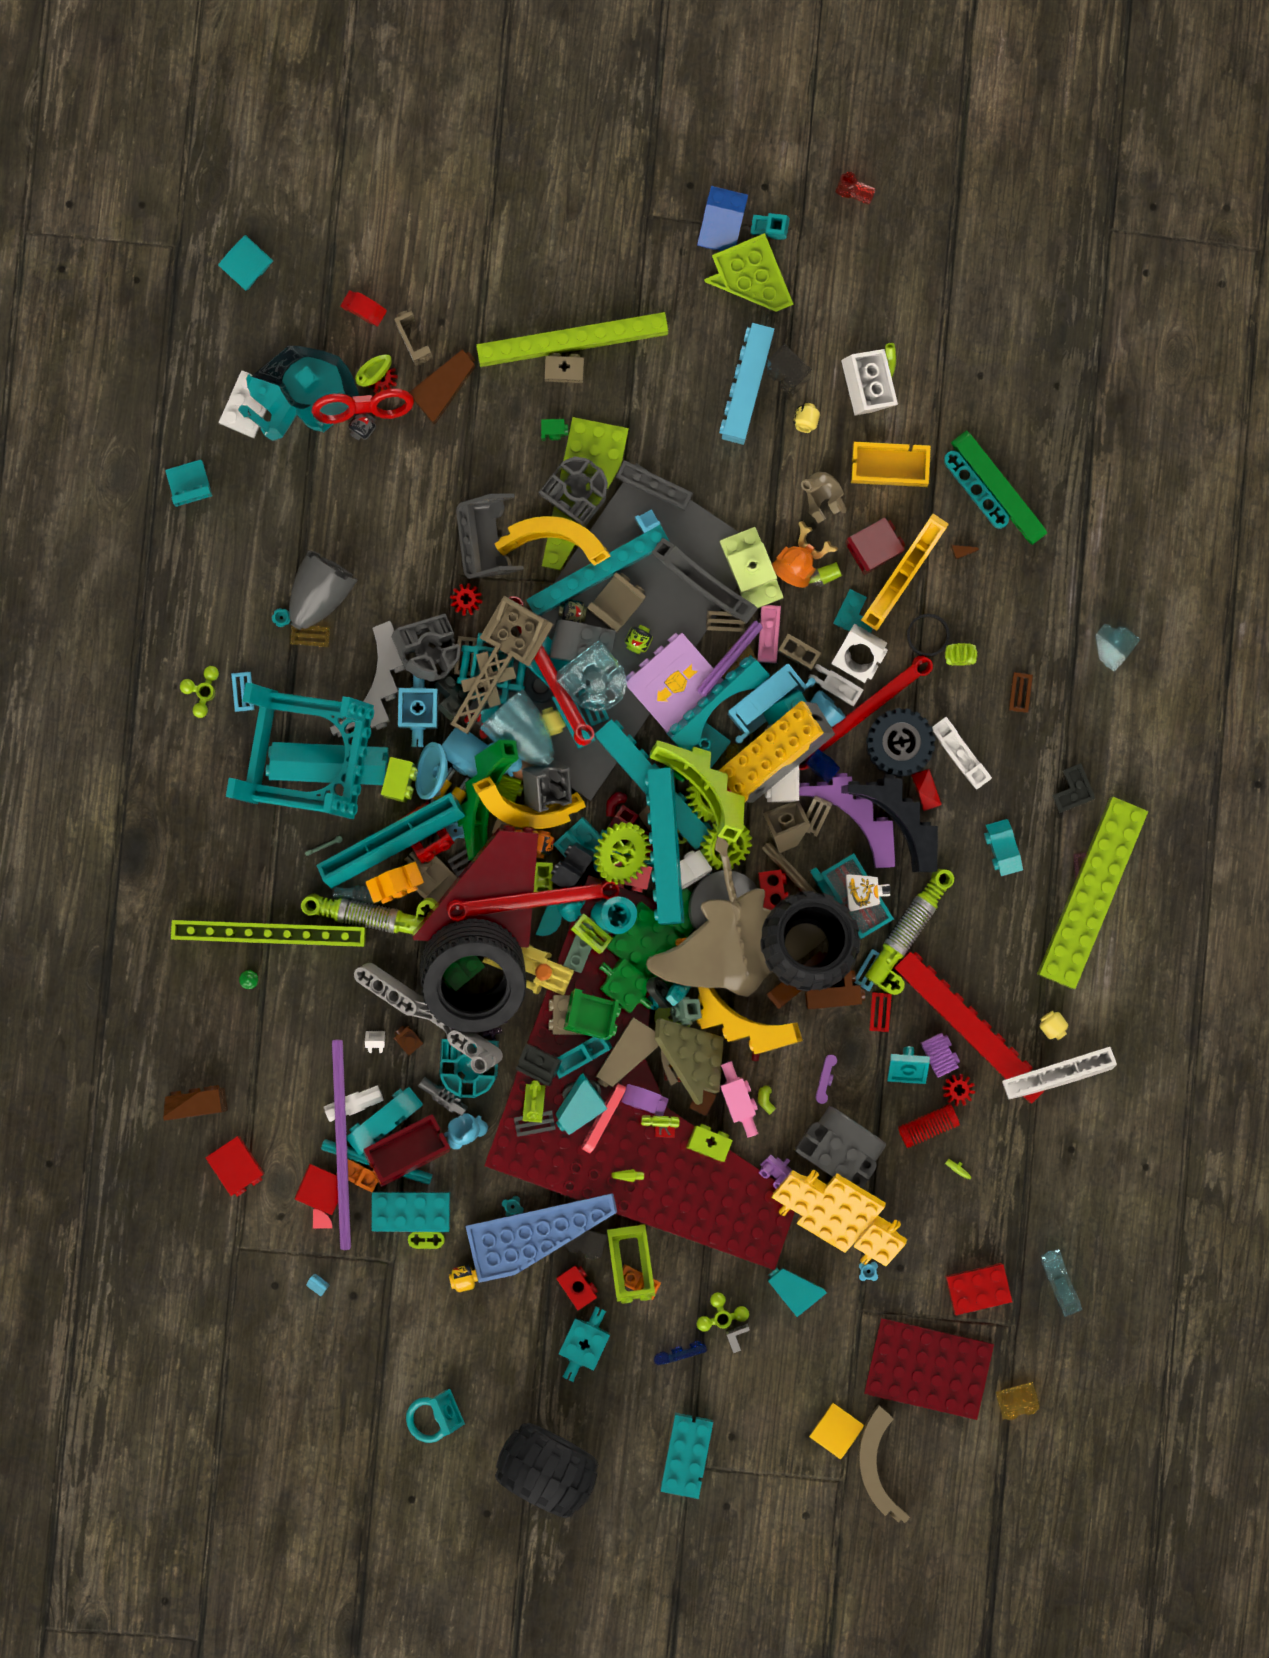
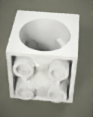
M854 624L831 664L865 683L867 678L871 680L878 668L876 663H881L888 651L885 648L887 642ZM853 644L868 646L874 655V661L869 664H857L851 659L849 647Z

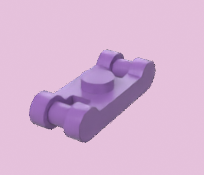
M827 1055L824 1060L816 1093V1101L821 1104L826 1103L828 1100L826 1089L827 1085L831 1086L833 1075L830 1072L832 1066L837 1063V1058L834 1055Z

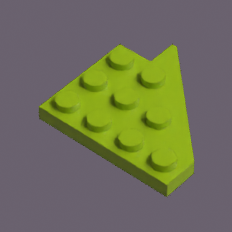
M765 233L712 255L719 273L704 279L706 283L775 312L794 305Z

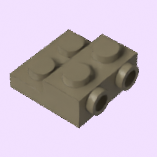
M553 995L552 999H549V1011H552V1019H549L548 1029L552 1030V1035H584L563 1029L570 995Z

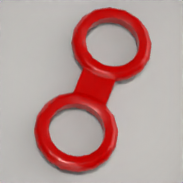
M395 388L382 390L373 397L372 395L351 398L345 394L334 393L319 398L313 404L311 412L315 419L326 424L341 423L350 419L354 414L373 413L375 416L383 419H392L407 414L412 409L414 400L413 396L406 390ZM399 397L405 400V404L398 409L383 410L377 407L378 403L386 398ZM341 402L348 405V409L341 414L326 415L320 412V409L328 403Z

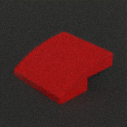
M309 1164L294 1199L332 1215L338 1203L337 1175Z

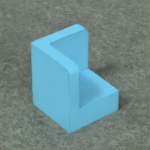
M652 509L640 516H635V521L643 534L661 525Z

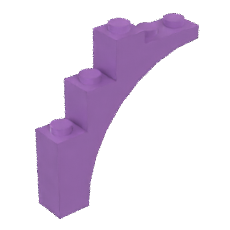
M847 773L836 774V777L832 778V785H829V782H817V786H809V783H799V796L813 798L818 796L831 802L850 815L860 826L870 845L875 868L895 867L893 821H888V817H881L873 822V803L859 796L853 799V795L841 793V786L848 785V781H852V776L847 777Z

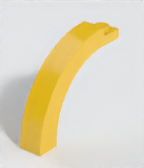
M554 516L534 517L515 523L508 527L509 535L501 537L498 542L494 543L497 550L502 555H506L532 540L559 538L580 547L594 566L611 556L604 545L588 529L572 520Z
M490 776L472 784L486 808L498 819L515 827L545 829L559 826L571 821L570 814L586 807L583 799L576 792L572 794L571 804L564 806L557 803L548 804L546 807L549 810L537 812L528 806L506 799L498 792Z

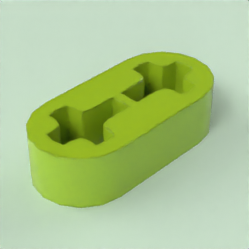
M412 1232L408 1236L409 1245L416 1249H437L445 1241L444 1235L441 1232ZM418 1234V1237L425 1238V1241H420L418 1245H415L411 1238ZM437 1234L441 1241L438 1242V1245H434L433 1241H427L428 1238H433Z

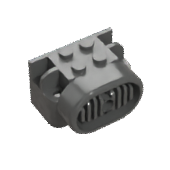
M829 1106L819 1122H814L808 1127L793 1150L832 1177L837 1173L863 1189L874 1173L876 1160L885 1149L886 1143L833 1106Z

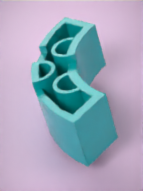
M410 1087L404 1091L399 1089L392 1095L393 1100L363 1124L357 1123L349 1129L351 1133L347 1136V1141L359 1156L363 1154V1149L378 1142L423 1106V1103Z

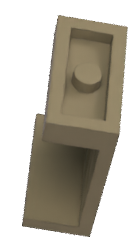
M406 310L397 314V318L394 319L415 366L417 367L433 359L428 345L414 352L402 328L415 322L412 311L407 312Z
M617 572L598 597L587 607L589 612L610 629L616 631V633L619 632L646 599L645 591L638 585L634 587L629 583L630 579L625 574L621 573L619 575Z

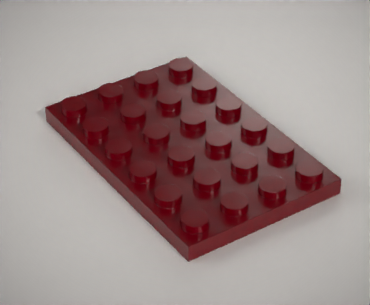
M881 1318L864 1394L977 1420L994 1344Z

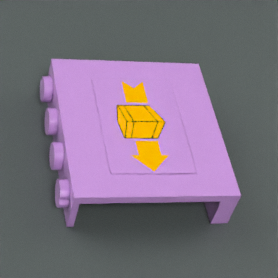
M677 633L673 634L668 639L669 644L665 647L661 645L653 652L655 656L650 660L646 658L639 664L640 669L636 673L631 671L625 677L626 681L623 683L658 721L666 733L669 732L673 724L683 719L687 711L697 706L698 701L702 697H706L699 694L697 688L713 670V667L683 633L679 635ZM720 678L716 684L721 683L723 679Z

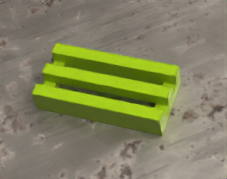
M582 914L571 928L575 934L598 954H601L613 939L585 914ZM582 922L592 926L594 932L592 930H589L585 925L582 924ZM596 934L599 935L605 942L598 938Z

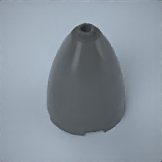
M308 550L300 564L292 586L289 606L291 625L299 630L302 628L307 629L326 618L348 596L358 579L351 578L353 576L352 573L332 560L324 557L321 558L319 553Z

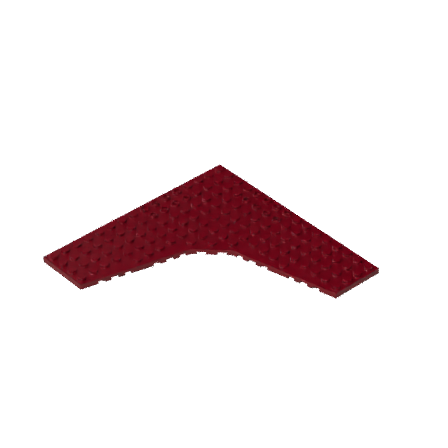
M588 875L585 885L599 884L603 880ZM620 888L617 897L629 899L635 907L639 902H643L653 912L657 909V901L654 902V899L625 888ZM616 889L603 890V894L612 895ZM605 898L586 900L580 909L581 915L585 914L587 917H591L594 905ZM579 917L570 924L557 964L563 966L576 935L571 928L579 920ZM596 934L598 938L605 942L599 935ZM591 948L582 972L574 971L564 995H570L576 988L583 990V994L613 1001L600 990L607 974L599 969V966H602L601 964L605 962V964L613 969L619 958L607 948L601 954H598ZM547 989L527 1044H531L557 1058L589 1040L592 1036L552 1035V1030L548 1029L549 1019H552V1011H549V999H552L553 995L561 994ZM647 991L645 997L648 999V996H649L650 994H649L648 991ZM639 1003L631 1013H628L621 1007L620 1015L616 1017L615 1021L617 1025L616 1034L609 1039L612 1047H614L631 1018L634 1017L648 1026L650 1009ZM611 1050L560 1079L556 1074L551 1082V1086L545 1085L543 1112L552 1110L556 1130L517 1137L514 1118L523 1116L526 1084H532V1081L537 1080L517 1070L484 1164L485 1167L578 1201L613 1193L617 1213L615 1214L775 1270L795 1213L791 1209L785 1216L779 1213V1209H781L783 1204L772 1198L776 1190L773 1187L775 1180L771 1177L763 1178L759 1174V1169L731 1150L728 1151L725 1161L721 1162L686 1148L694 1126L668 1109L667 1106L663 1116H669V1118L679 1117V1127H675V1138L655 1137V1126H643L641 1118L643 1115H650V1117L657 1115L622 1103V1098L591 1153L581 1149V1146L596 1117L570 1135L565 1130L563 1132L556 1124V1121H558L556 1112L564 1101L562 1089L569 1083H575L582 1073H584L588 1080L597 1082L598 1079L595 1078V1075ZM645 1059L618 1082L627 1087V1084L662 1096ZM600 1085V1097L605 1102L613 1087L607 1086V1088H604ZM549 1115L543 1116L542 1120L549 1119ZM518 1121L519 1124L530 1123L529 1121ZM550 1123L520 1128V1132L551 1126ZM712 1138L705 1141L708 1143V1147L715 1144ZM634 1169L635 1172L644 1173L643 1180H635L634 1182L612 1178V1173Z

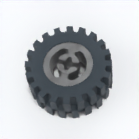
M896 708L879 716L869 729L868 738L866 739L867 752L871 757L872 763H875L880 771L886 772L885 774L896 775V777L910 776L920 771L930 761L935 749V736H933L932 732L934 730L927 723L928 720L921 717L917 711L913 712L907 708ZM905 729L914 737V749L911 753H907L906 749L910 746V742L905 743L903 747L897 744L893 745V748L899 751L900 755L893 754L887 744L888 736L892 731H895L896 736L892 739V742H897L899 737L902 740H908L909 736L902 732Z

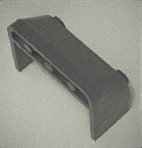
M488 494L461 502L457 506L456 514L463 570L467 578L505 575L524 570L523 566H511L509 557L506 555L500 556V552L494 544L498 542L496 518L501 517L504 512L503 501L514 498V494Z

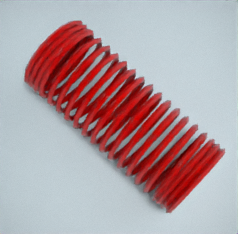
M947 1104L945 1107L943 1106V1109L940 1108L930 1112V1114L927 1113V1116H921V1119L918 1117L914 1121H908V1124L905 1123V1125L898 1126L906 1148L909 1149L912 1145L914 1146L911 1135L916 1145L918 1144L913 1131L918 1142L921 1143L916 1129L922 1142H924L920 1130L927 1141L923 1128L928 1139H930L925 1124L932 1138L933 1134L929 1125L934 1135L937 1136L932 1123L937 1134L940 1135L935 1121L940 1132L943 1134L938 1120L944 1132H946L941 1118L946 1129L949 1131L944 1116L950 1129H952L946 1113L954 1128L960 1126L952 1105Z

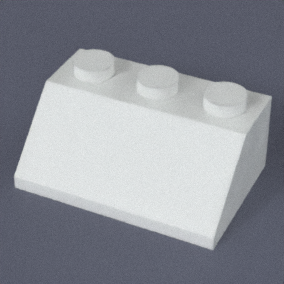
M885 349L852 354L841 360L854 415L872 413L898 405Z

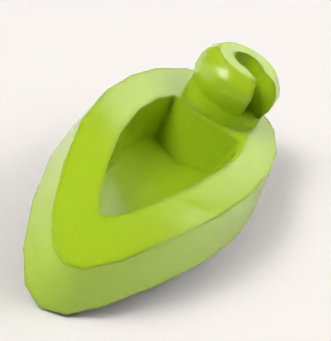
M380 355L367 361L357 372L356 383L366 387L378 382L391 366L392 359L390 355Z

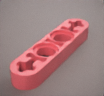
M618 1082L613 1086L605 1101L607 1110L596 1117L583 1141L581 1149L591 1153L594 1150L625 1093V1086Z

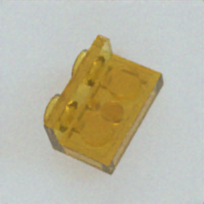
M1033 1382L995 1392L1002 1419L1013 1420L1018 1415L1025 1413L1026 1415H1031L1040 1409Z

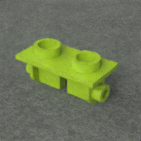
M532 1081V1084H526L523 1121L542 1123L545 1085H540L539 1081Z

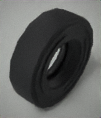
M531 671L524 680L526 695L537 703L550 701L554 694L549 687L543 693H538L534 690L533 684L539 677Z

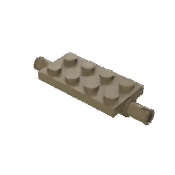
M412 851L409 855L414 861L408 856L404 860L408 864L417 863L424 881L423 884L417 886L418 890L416 891L424 899L433 898L438 902L457 877L437 856L428 864H422Z

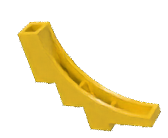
M932 514L861 621L876 631L879 629L949 525L947 522Z
M698 987V999L703 1009H701L702 1018L696 1021L701 1026V1029H708L723 1024V1035L728 1042L750 1037L749 1046L754 1051V1054L764 1053L803 1041L798 1023L767 1025L754 1022L730 1008L718 995L715 988Z

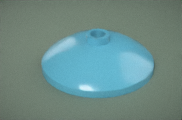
M429 743L423 749L416 769L418 774L415 786L418 796L422 799L429 800L437 795L448 776L446 753L439 743Z

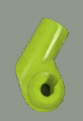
M765 1085L758 1091V1104L770 1115L776 1108L769 1101L772 1090L769 1086Z

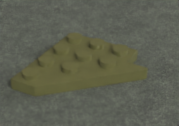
M661 1018L656 1020L655 1040L695 1104H702L703 1090L718 1093L720 1091L724 1037Z

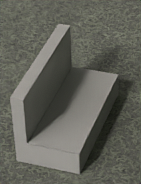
M748 1324L726 1331L733 1353L741 1351L736 1335L749 1331Z

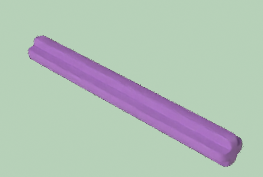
M754 621L698 686L697 691L702 696L708 694L762 630L763 627L758 621Z

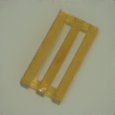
M291 625V645L329 647L330 627L311 626L307 629H301L326 632V635L295 633V630L299 629ZM295 637L325 639V642L297 641Z

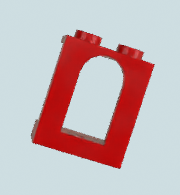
M427 801L426 803L419 806L418 808H416L409 814L405 815L404 817L414 813L415 811L427 806L430 803ZM446 828L437 831L440 839L425 849L420 841L411 845L422 864L431 861L435 855L448 850L454 844Z

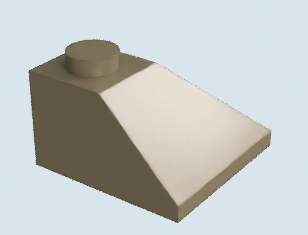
M799 801L790 802L763 813L779 853L796 847L810 827V823Z

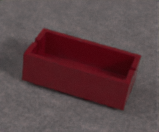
M433 1114L363 1149V1154L370 1167L373 1168V1173L381 1187L450 1152V1146L443 1133H440V1127Z

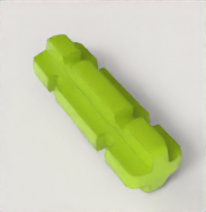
M643 1115L641 1118L643 1126L679 1127L680 1122L679 1117H650V1115Z

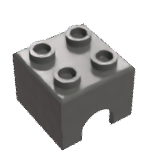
M552 760L522 769L526 806L537 812L549 810L546 807L548 804L557 803L564 806L572 803L570 768L557 760Z

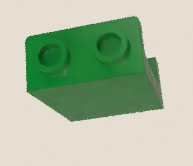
M575 988L570 994L563 1029L607 1041L612 1036H615L617 1031L615 1021L621 1012L620 1000L615 999L611 1001L583 994V990Z

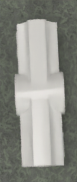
M378 1085L362 1092L345 1096L346 1115L349 1114L350 1116L365 1110L366 1107L384 1101ZM333 1102L324 1106L329 1122L335 1120V1105Z

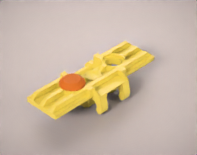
M529 945V948L521 947L525 971L536 976L534 982L526 980V988L533 990L535 994H539L542 987L564 995L574 970L548 960L552 956L549 952L538 950L532 945ZM484 957V963L503 970L496 962Z

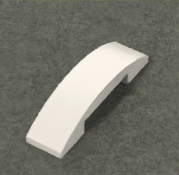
M947 717L932 727L933 733L976 790L992 779L964 743Z

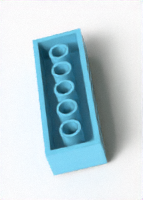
M752 323L751 328L747 327L744 342H747L746 346L742 345L739 360L742 363L741 365L737 364L734 376L737 382H732L729 397H732V401H727L724 415H727V419L722 420L719 433L723 434V440L742 445L745 443L774 328Z

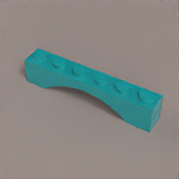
M751 655L744 658L735 670L730 671L721 683L716 684L712 688V692L698 701L697 706L687 711L682 720L673 724L667 735L678 747L690 751L693 746L695 747L700 742L702 730L708 717L721 702L738 692L756 689L770 677L769 673Z

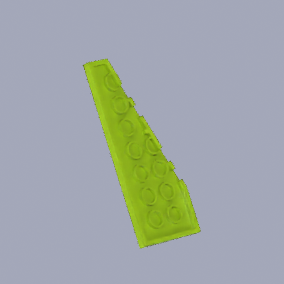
M573 417L564 461L572 457L591 460L603 470L608 482V489L621 467L629 428ZM589 465L584 474L591 479L597 470ZM562 469L560 480L565 482L570 474ZM587 483L585 485L586 491H590V484ZM567 486V492L571 493V487ZM592 492L587 500L594 506H597L602 499ZM565 494L560 498L571 508L576 503L569 500ZM554 506L552 516L572 520ZM547 538L542 567L561 571L575 544L559 538Z

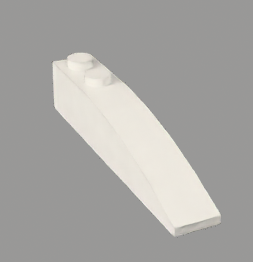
M1107 1047L1003 1080L1002 1083L1008 1099H1013L1112 1070L1117 1063L1111 1047Z

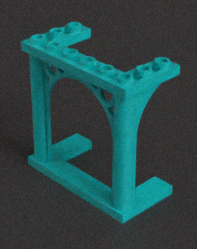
M245 683L242 701L259 706L247 780L242 781L229 778L226 797L253 804H258V802L325 812L354 819L358 811L357 800L361 793L360 783L361 777L364 774V760L368 753L367 743L371 735L370 725L374 717V705L344 696L342 702L278 693V691L253 683ZM275 710L321 716L330 720L339 729L345 744V759L338 776L328 786L317 791L305 792L262 785ZM339 718L344 720L342 724L339 723ZM355 722L354 731L347 734L345 731L347 725ZM337 784H341L344 787L343 796H339L336 793L335 787Z

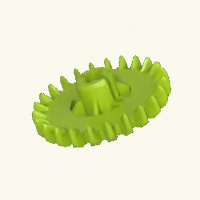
M621 822L619 825L615 823L613 829L607 828V834L602 833L603 839H598L599 846H595L598 852L594 853V857L597 859L594 861V864L599 865L597 871L601 872V877L606 878V881H614L615 884L619 882L622 885L625 884L624 880L631 883L630 876L638 879L636 872L643 874L640 867H648L643 861L651 860L645 855L648 852H652L646 848V846L651 844L648 841H644L649 836L643 834L645 831L639 829L638 825H633L631 822L627 824ZM621 840H628V842L624 845ZM619 862L622 863V866H615Z

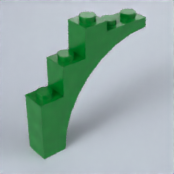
M500 739L474 756L477 775L465 782L468 801L461 805L465 817L457 821L458 827H463L468 860H473L487 843L489 810L477 795L472 784L490 776L497 788L508 768L519 759L516 741Z

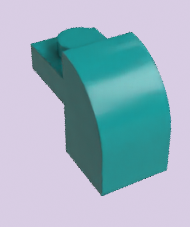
M769 213L768 216L753 215L750 234L759 236L765 233L766 237L771 239H786L790 218L787 215Z

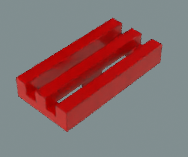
M872 992L869 1031L889 1032L892 994ZM876 997H880L878 1025L874 1027ZM884 997H887L885 1028H881Z

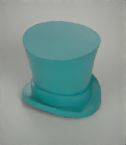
M613 897L608 900L602 899L592 908L591 918L607 934H622L634 925L637 918V909L632 901L624 897Z

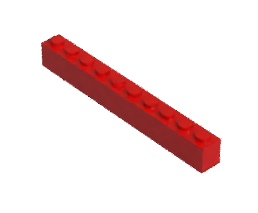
M908 952L893 968L1005 1079L1032 1072L1033 1067L1026 1060L1022 1062L1018 1058L1020 1054L1012 1046L1008 1048L1004 1044L1006 1040L999 1033L995 1035L990 1030L992 1027L987 1021H980L976 1017L978 1013L971 1006L967 1008L962 1003L964 999L957 992L953 994L949 990L951 986L944 979L940 981L935 976L937 972L930 965L926 967L922 963L923 958L917 952ZM1044 1091L1023 1097L1032 1104Z

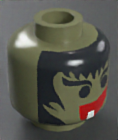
M568 599L564 605L560 604L558 616H562V620L578 623L585 622L587 607H584L585 605L582 601Z

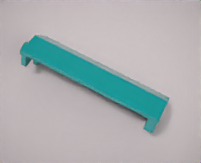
M272 742V746H269L268 756L270 764L266 765V776H269V780L331 783L338 776L343 766L345 745ZM367 747L368 753L364 760V774L361 777L360 784L383 786L388 767L389 748Z

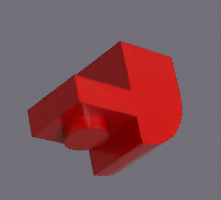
M350 290L340 306L344 310L359 316L365 322L377 327L387 312L385 308L367 296Z

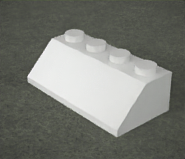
M799 765L764 793L767 802L799 801Z

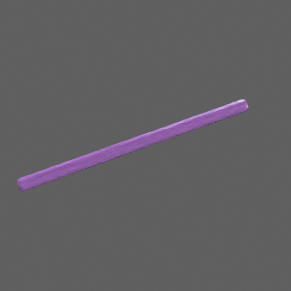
M336 1039L332 1041L340 1249L349 1250L351 1248L343 1041Z

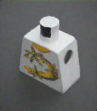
M845 875L849 912L879 905V897L890 896V885H878V877Z

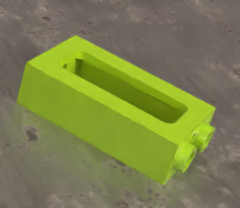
M645 1224L607 1230L617 1302L631 1303L633 1299L640 1298L641 1301L652 1299V1296L656 1295ZM637 1238L644 1280V1288L642 1290L627 1291L625 1289L619 1241L622 1239Z

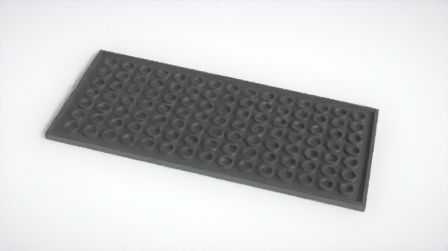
M637 463L635 464L636 466H638V467H640V468L646 470L645 468H643V467L640 466L639 464H637ZM623 482L590 530L610 553L643 534L635 521V516H640L652 509L672 544L732 591L737 587L720 540L739 532L692 500L689 501L684 511ZM578 547L554 584L591 563L580 547ZM653 554L618 572L619 575L621 573L625 574L630 579L629 583L634 587L636 585L641 587L645 591L646 599L619 632L615 633L609 668L603 670L574 663L560 677L566 689L569 688L589 726H591L577 691L592 684L596 685L609 720L591 726L594 734L612 719L613 721L617 720L624 727L622 732L626 736L630 734L634 738L650 715V712L630 689L623 684L626 681L625 677L631 671L636 673L640 669L639 664L646 658L652 659L655 656L653 652L661 645L665 647L669 644L668 639L675 633L678 635L683 633L692 645L696 647L707 631V611H721L719 606L687 584ZM614 575L577 595L572 600L582 601L585 605L584 607H588L607 586ZM560 605L541 616L554 624L548 634L551 640L556 620H562V616H558ZM587 610L585 622L581 623L610 629ZM711 615V619L717 617V615ZM642 625L650 629L649 633L653 636V640L648 650L644 653L641 652L639 655L628 650L624 641L631 627ZM514 658L513 667L517 677L519 661ZM527 666L525 669L524 680L526 676L532 671ZM540 678L533 684L534 690L538 693H543L548 689V686ZM512 679L510 684H516V679ZM483 687L480 692L485 693V688ZM498 689L499 695H502V689ZM593 689L589 690L598 713L603 718L604 715ZM509 690L508 704L498 706L499 709L494 713L490 733L501 740L516 741L517 751L533 758L537 765L557 760L570 768L571 788L591 801L617 761L597 739L595 742L578 749L567 726L559 734L550 737L548 734H544L538 717L543 714L542 710L553 707L554 710H557L554 701L551 699L545 703H537L526 695L525 690L524 692ZM586 692L582 693L593 721H596L597 718ZM478 699L472 702L470 710L478 708ZM488 701L483 709H489ZM482 721L476 722V724L481 726Z

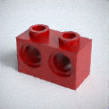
M781 870L758 873L760 889L765 890L763 908L772 910L776 906L770 902V897L773 894L779 895L781 900L789 896L788 892H784V885H787L786 874L782 873ZM770 875L778 878L776 886L768 884L767 879Z

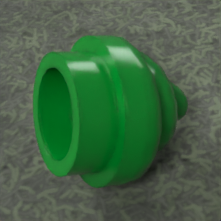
M246 970L241 973L239 983L243 988L253 989L258 984V975L254 971Z

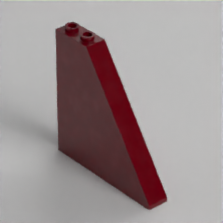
M504 825L503 828H498L415 929L412 935L413 940L428 941L442 927L455 922L447 913V906L453 900L468 902L533 893L538 831L534 830L533 827L515 829V826ZM532 908L468 916L463 919L476 918L495 922L507 929L508 932H511L520 947L529 948ZM454 910L451 911L450 914L452 916L457 917L460 916L464 910Z

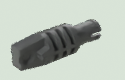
M426 1077L418 1085L419 1088L432 1095L431 1098L452 1113L455 1111L463 1115L468 1106L461 1102L460 1097L448 1091L443 1085H436Z

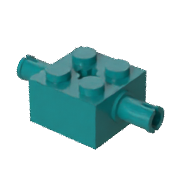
M595 1306L589 1322L575 1317L559 1351V1355L568 1358L570 1361L562 1376L565 1379L572 1372L569 1380L574 1382L580 1366H585L594 1371L610 1337V1333L599 1327L607 1311L601 1309L599 1316H597L600 1308ZM587 1339L590 1346L581 1348V1343L579 1342Z

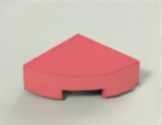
M313 1209V1228H333L332 1221L325 1212Z

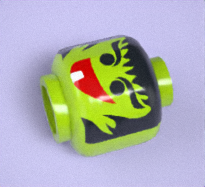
M642 625L631 627L624 641L627 645L626 648L639 655L641 652H646L653 640V636L649 633L650 629Z

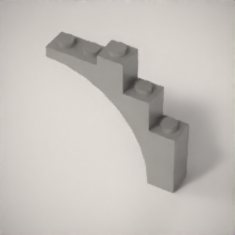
M391 621L373 627L377 642V670L372 687L363 701L374 705V717L371 720L370 726L372 729L376 727L377 730L387 727V723L390 722L382 700L385 699L386 702L397 698L396 694H399L391 672L398 673L405 670L391 637L395 631ZM355 722L347 725L345 730L347 734H349L348 730L355 728ZM335 725L330 727L334 736L342 737Z

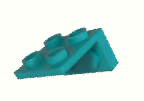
M202 460L166 470L172 492L171 498L176 507L213 496Z

